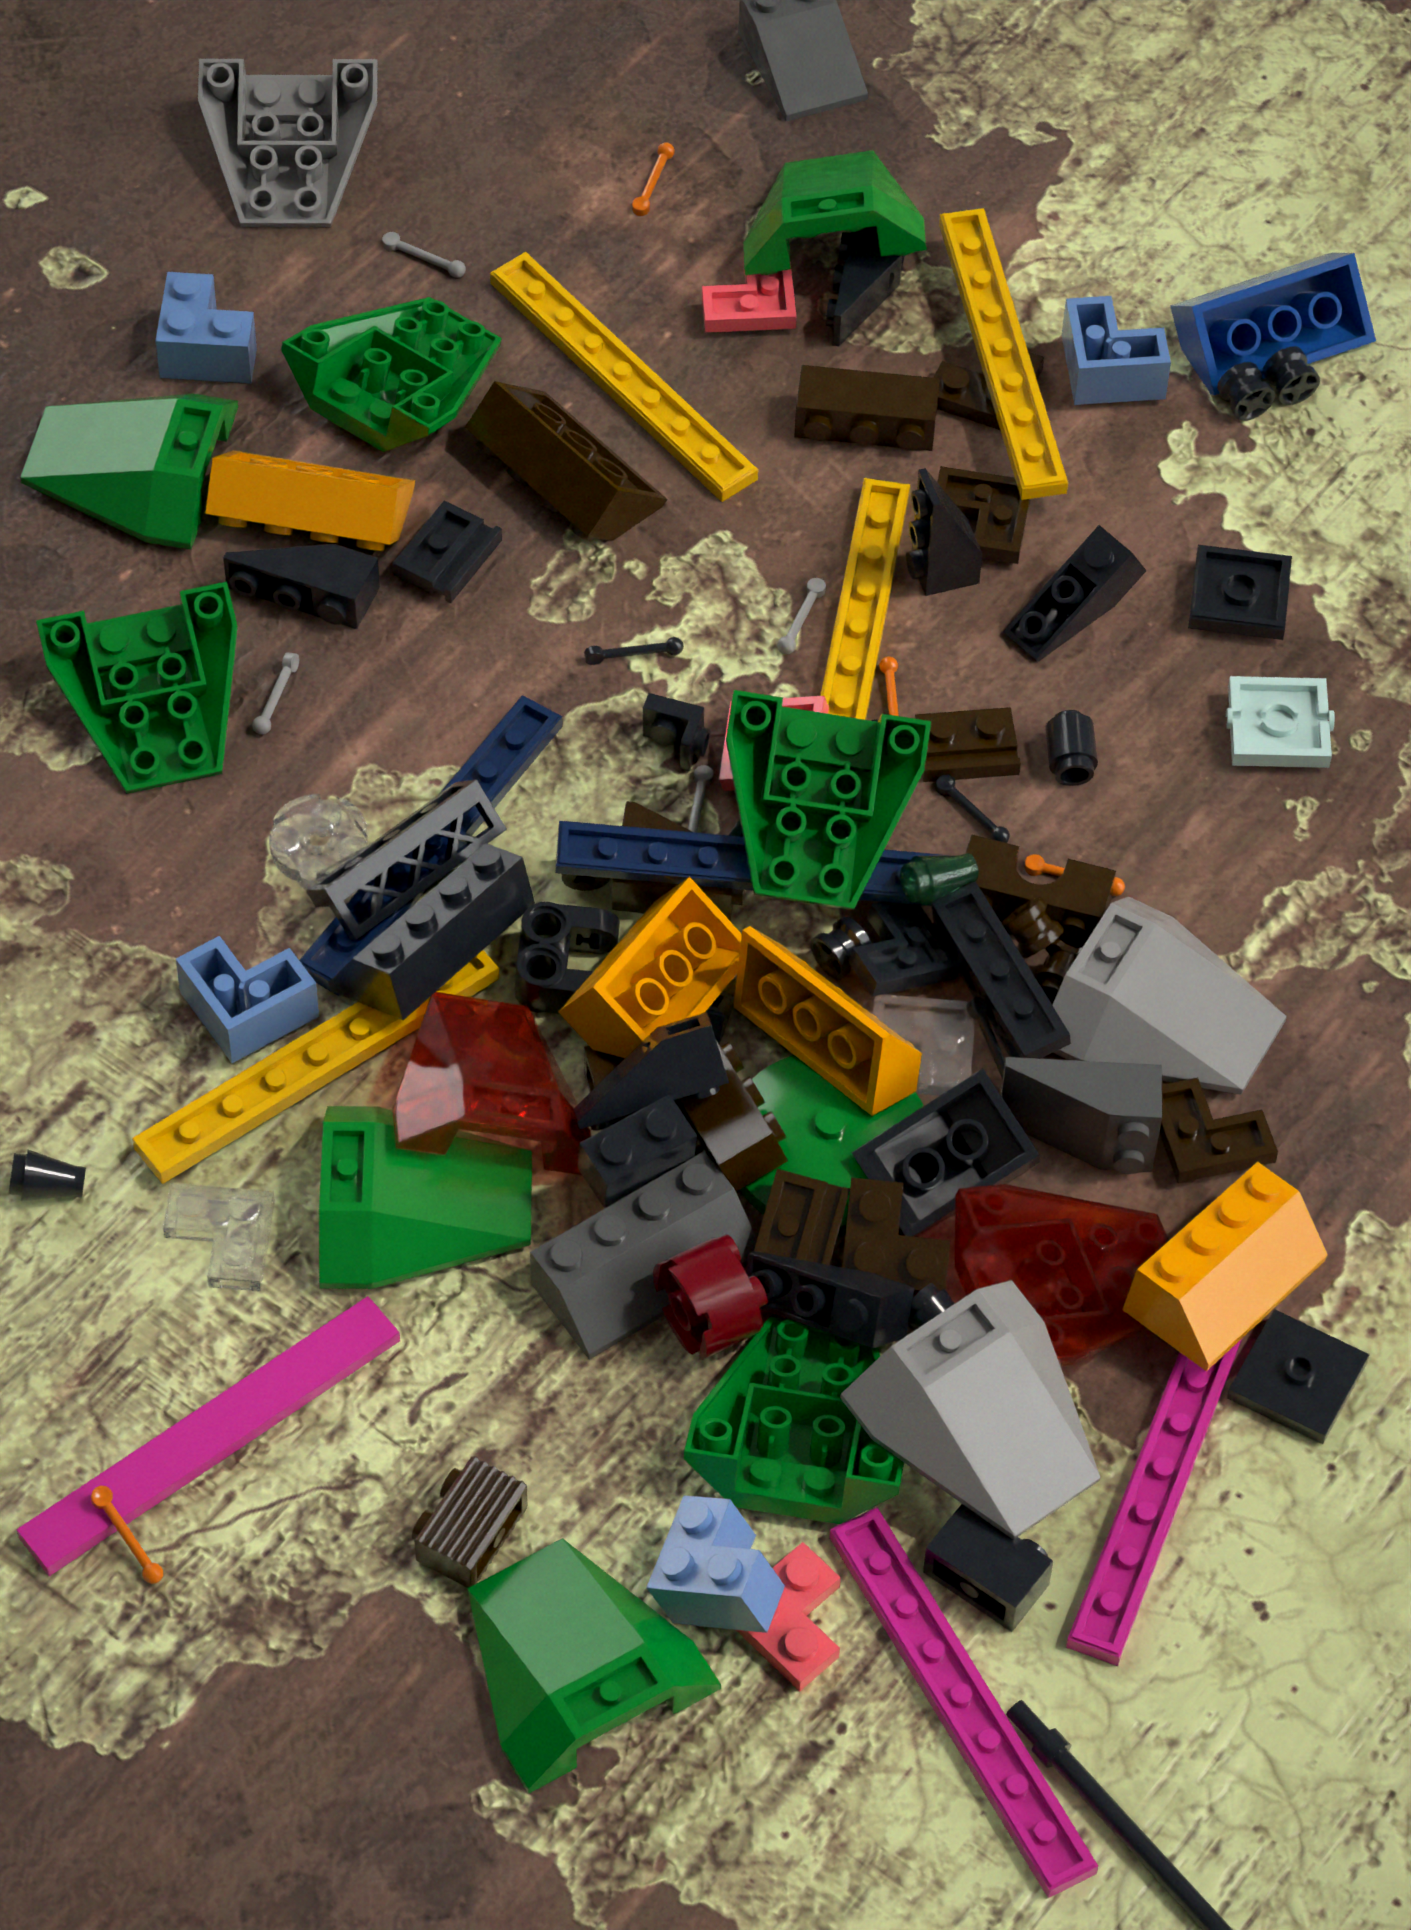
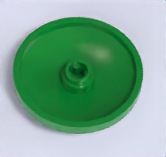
M795 1055L779 1060L759 1072L752 1080L765 1101L763 1105L758 1107V1110L762 1116L772 1111L787 1137L780 1141L779 1145L788 1162L743 1187L740 1191L750 1204L764 1215L777 1169L828 1182V1184L850 1188L851 1177L868 1179L852 1152L924 1105L917 1093L914 1092L871 1116ZM849 1196L838 1236L846 1235Z

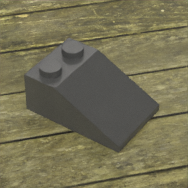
M739 0L738 33L786 122L868 100V92L836 0Z
M1006 1057L1001 1097L1027 1135L1100 1170H1115L1122 1174L1152 1172L1162 1121V1065Z

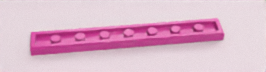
M369 1296L365 1297L16 1529L19 1540L47 1575L51 1576L117 1531L105 1511L95 1508L91 1503V1494L96 1487L107 1486L111 1489L113 1493L112 1504L125 1523H130L400 1342V1332Z
M1243 1338L1208 1371L1203 1370L1179 1352L1068 1636L1066 1648L1118 1666Z
M878 1507L830 1529L829 1539L1046 1896L1050 1898L1096 1875L1098 1864Z

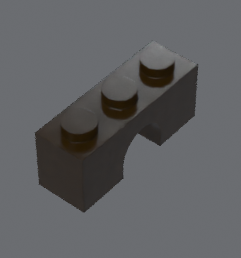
M971 834L956 880V890L976 881L1001 922L1023 904L1036 897H1042L1047 905L1046 913L1049 918L1058 921L1064 929L1060 937L1074 943L1087 942L1110 906L1116 870L1068 859L1064 872L1059 879L1049 884H1034L1023 879L1017 872L1020 846Z

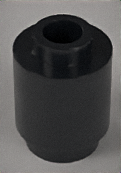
M1061 711L1050 719L1045 726L1049 769L1055 774V779L1060 784L1068 786L1081 785L1089 782L1094 777V770L1098 765L1094 723L1089 716L1079 711Z

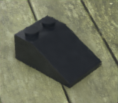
M983 1068L852 1152L868 1179L903 1183L899 1227L905 1236L913 1237L918 1236L993 1193L1041 1162L1040 1154Z

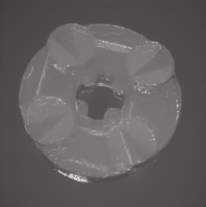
M309 794L288 802L274 817V826L269 835L272 860L285 876L298 881V884L303 889H309L368 846L366 820L360 810L351 802L336 797L337 802L321 800L320 794ZM313 834H317L320 838L331 837L327 840V844L321 846L311 845L310 836Z

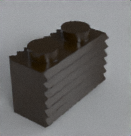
M476 1456L470 1457L462 1471L457 1468L451 1470L440 1491V1497L443 1499L434 1512L425 1510L421 1514L411 1536L415 1543L416 1561L467 1588L477 1584V1581L481 1579L482 1574L486 1572L488 1565L492 1563L494 1556L497 1555L505 1539L509 1537L511 1530L520 1521L522 1514L525 1513L528 1506L527 1485L523 1481H518L514 1476H508L504 1471H499L495 1466H489L485 1461H480Z

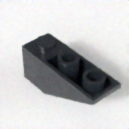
M877 226L865 227L851 233L842 232L839 259H845L844 266L836 265L832 292L838 293V298H829L825 323L826 326L833 327L832 346H840L900 284L905 256H881Z
M919 469L917 490L911 492V502L915 516L914 521H910L908 525L912 551L906 553V563L911 578L913 580L919 579L925 596L979 584L983 554L968 519L927 469Z
M1098 525L1003 632L1039 662L1115 607L1143 576L1146 569L1128 548Z
M336 544L226 552L223 557L225 581L228 584V588L235 590L237 593L244 596H255L276 603L287 610H298L320 617L328 623L342 624L354 629H358L380 588L378 558Z
M707 1012L657 1027L574 1108L579 1130L590 1127L593 1131L606 1129L619 1122L620 1117L637 1112L669 1094L673 1100L686 1096L693 1100L703 1099L716 1094L720 1090L719 1086L729 1083Z
M755 1251L749 1252L746 1274L748 1278L756 1276L759 1279L767 1296V1304L760 1307V1309L870 1348H876L906 1337L914 1287L870 1272Z

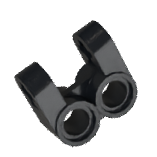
M538 902L531 905L524 912L521 920L514 987L515 998L519 1004L525 1009L536 1013L560 1014L559 1010L593 973V971L567 969L569 951L592 954L611 952L618 944L619 918L614 913L600 908L552 902ZM539 935H549L552 937L544 938L540 937ZM539 976H541V977H545V978H547V979H546V980H538V979H535V978H533V977H539Z

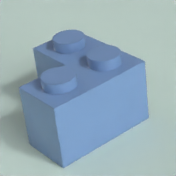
M167 272L156 335L160 378L252 383L257 351L254 312L217 310L212 274Z
M1112 296L1066 298L1061 336L1074 405L1166 399L1171 360L1164 328L1118 330Z
M220 936L176 958L181 995L231 1063L242 1059L319 1017L316 982L290 948L246 971Z
M684 1495L646 1588L672 1623L767 1633L785 1585L761 1551L751 1549L756 1534L731 1499Z

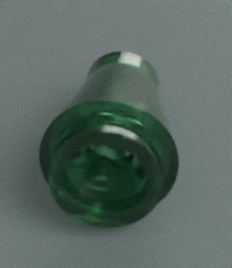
M970 853L961 855L914 856L909 863L901 867L900 881L903 892L910 902H920L928 905L966 884L977 881L979 871L977 862Z

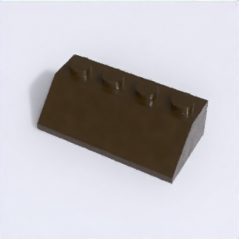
M494 381L465 426L478 438L476 445L483 452L493 458H500L509 466L506 471L513 479L523 485L534 488L539 493L538 501L555 513H562L570 521L568 524L569 529L587 541H592L593 538L615 540L662 508L668 500L545 391Z

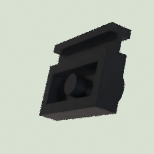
M444 500L392 563L393 575L431 594L438 592L445 596V601L452 603L502 541V528L498 526L491 528L484 524V519Z

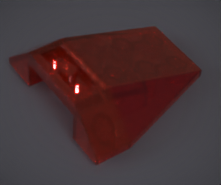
M435 992L430 996L392 1106L396 1148L446 1155L458 1130H467L541 1141L544 1170L582 1175L578 1169L579 1145L582 1141L592 1137L589 1127L579 1130L574 1108L578 1104L529 1006Z
M1007 1184L958 1189L955 1194L954 1267L966 1296L979 1288L1012 1280L1044 1321L1060 1366L1075 1365L1147 1329L1122 1309L1137 1269L1169 1241L1158 1214Z

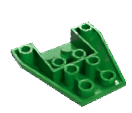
M873 150L784 163L743 242L745 275H772L782 270L791 269L789 238H812L822 233L843 230L855 232L871 226H877L881 256H906L916 251L927 250L924 218Z
M427 297L310 325L283 341L281 351L311 410L385 452L426 437L455 419L499 349L502 338L485 329L480 323L471 321L450 309L445 303Z
M191 393L46 406L20 477L21 483L144 542L192 550L203 516L201 487L216 441L227 442L239 407L238 401Z
M227 582L179 591L180 605L87 623L84 611L36 620L44 659L49 673L126 794L220 775L223 772L238 630Z
M733 690L726 744L754 895L854 910L925 770L931 721L882 713L878 722L782 707L783 697Z
M327 1106L323 1120L319 1196L320 1289H374L531 1245V1150L379 1106Z
M769 1317L760 1332L753 1337L694 1412L683 1459L724 1499H731L737 1508L842 1524L898 1495L904 1462L874 1442L840 1398L841 1393L880 1357L878 1347L870 1348L793 1320Z
M563 1538L467 1588L500 1747L528 1794L577 1768V1748L665 1701L674 1715L721 1689V1683L693 1640Z

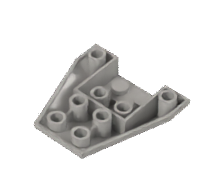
M199 59L198 102L241 227H331L377 106V59H333V75H246L244 59Z
M1126 897L1110 904L1063 979L1053 1007L1070 1033L1071 1044L1053 1053L1067 1060L1162 1065V1081L1173 1083L1198 1077L1202 1088L1242 1095L1284 1025L1286 1015L1175 918L1131 897Z
M1012 1280L975 1290L892 1345L840 1395L841 1400L874 1442L891 1452L895 1457L1013 1540L1096 1484L1101 1478L1046 1325Z

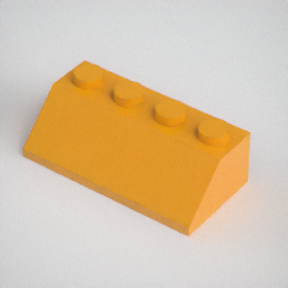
M233 450L212 458L205 514L219 516L218 523L226 526L246 527L247 521L264 523V531L269 533L292 535L294 528L311 531L310 539L338 543L339 536L357 539L356 546L359 548L382 551L385 544L390 545L400 538L414 492L415 480Z
M689 876L650 906L559 1010V1013L593 1050L626 1058L657 1027L706 1012L737 974L742 934Z
M751 926L742 930L733 1006L736 1010L871 1116L916 1092L922 1052L783 945Z
M1259 1162L1255 1163L1137 1269L1122 1310L1203 1370L1208 1371L1325 1262L1328 1254L1300 1192Z

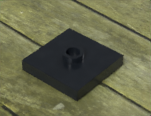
M1198 544L1188 628L1283 640L1292 556Z
M1274 1309L1231 1384L1227 1399L1320 1444H1324L1365 1369L1370 1354Z

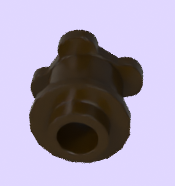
M1056 939L1045 948L1049 955L1044 961V967L1037 970L1034 974L1052 1005L1067 971L1082 949L1066 945L1059 939Z

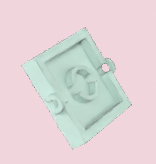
M1230 676L1228 683L1229 708L1226 709V729H1230L1232 766L1330 767L1332 758L1330 731L1334 729L1335 715L1334 711L1328 710L1326 678Z

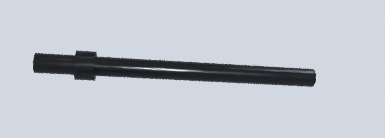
M1023 1700L1016 1702L1007 1711L1006 1715L1033 1744L1031 1751L1046 1768L1053 1766L1202 1930H1233L1069 1751L1071 1744L1056 1728L1050 1730Z

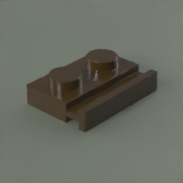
M1011 707L915 714L914 719L931 721L925 770L922 774L923 782H935L942 775H950L955 780L1020 774L1021 762L1020 758H1018V745Z
M777 1169L754 1251L830 1265L850 1188L828 1184V1182Z

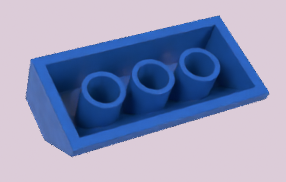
M1328 253L1170 305L1181 350L1211 395L1220 394L1217 389L1218 382L1222 375L1233 366L1243 362H1252L1257 365L1262 373L1266 361L1274 353L1287 347L1297 346L1301 348L1307 357V364L1376 341L1355 253Z

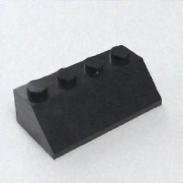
M485 843L348 962L328 982L330 990L398 1019L404 1020L521 917L531 905L535 904L523 857Z

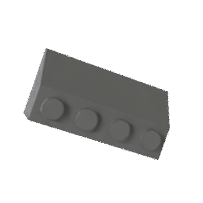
M704 1151L531 1251V1285L590 1360L664 1316L662 1308L670 1305L666 1288L656 1292L653 1280V1269L656 1264L710 1238H718L728 1234L735 1241L741 1256L740 1263L745 1268L747 1267L749 1252L754 1251L757 1238L734 1187Z

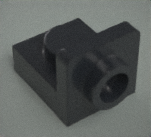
M648 693L643 706V736L652 738L661 744L679 745L680 769L690 771L696 755L703 757L709 744L711 730L704 727V707Z

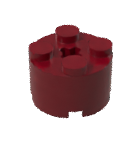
M728 1234L718 1238H710L656 1264L653 1269L656 1292L666 1288L670 1305L662 1309L673 1333L688 1353L693 1355L700 1351L699 1360H704L758 1334L763 1327L760 1307L767 1304L765 1290L756 1276L748 1278L740 1263L741 1256L738 1247Z

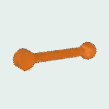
M668 142L659 145L657 150L659 157L642 195L632 201V211L637 216H645L650 212L649 198L666 161L674 156L675 149Z
M887 656L880 661L879 667L881 672L885 674L889 715L899 716L894 674L898 669V663L895 658Z
M1036 854L1028 856L1025 860V871L1031 876L1047 873L1061 877L1065 869L1045 863L1044 859ZM1115 877L1112 896H1119L1124 892L1125 884L1122 879Z
M107 1486L96 1487L91 1494L92 1505L105 1511L142 1566L143 1579L150 1584L160 1582L164 1576L162 1567L157 1563L151 1562L112 1504L113 1493L111 1489Z

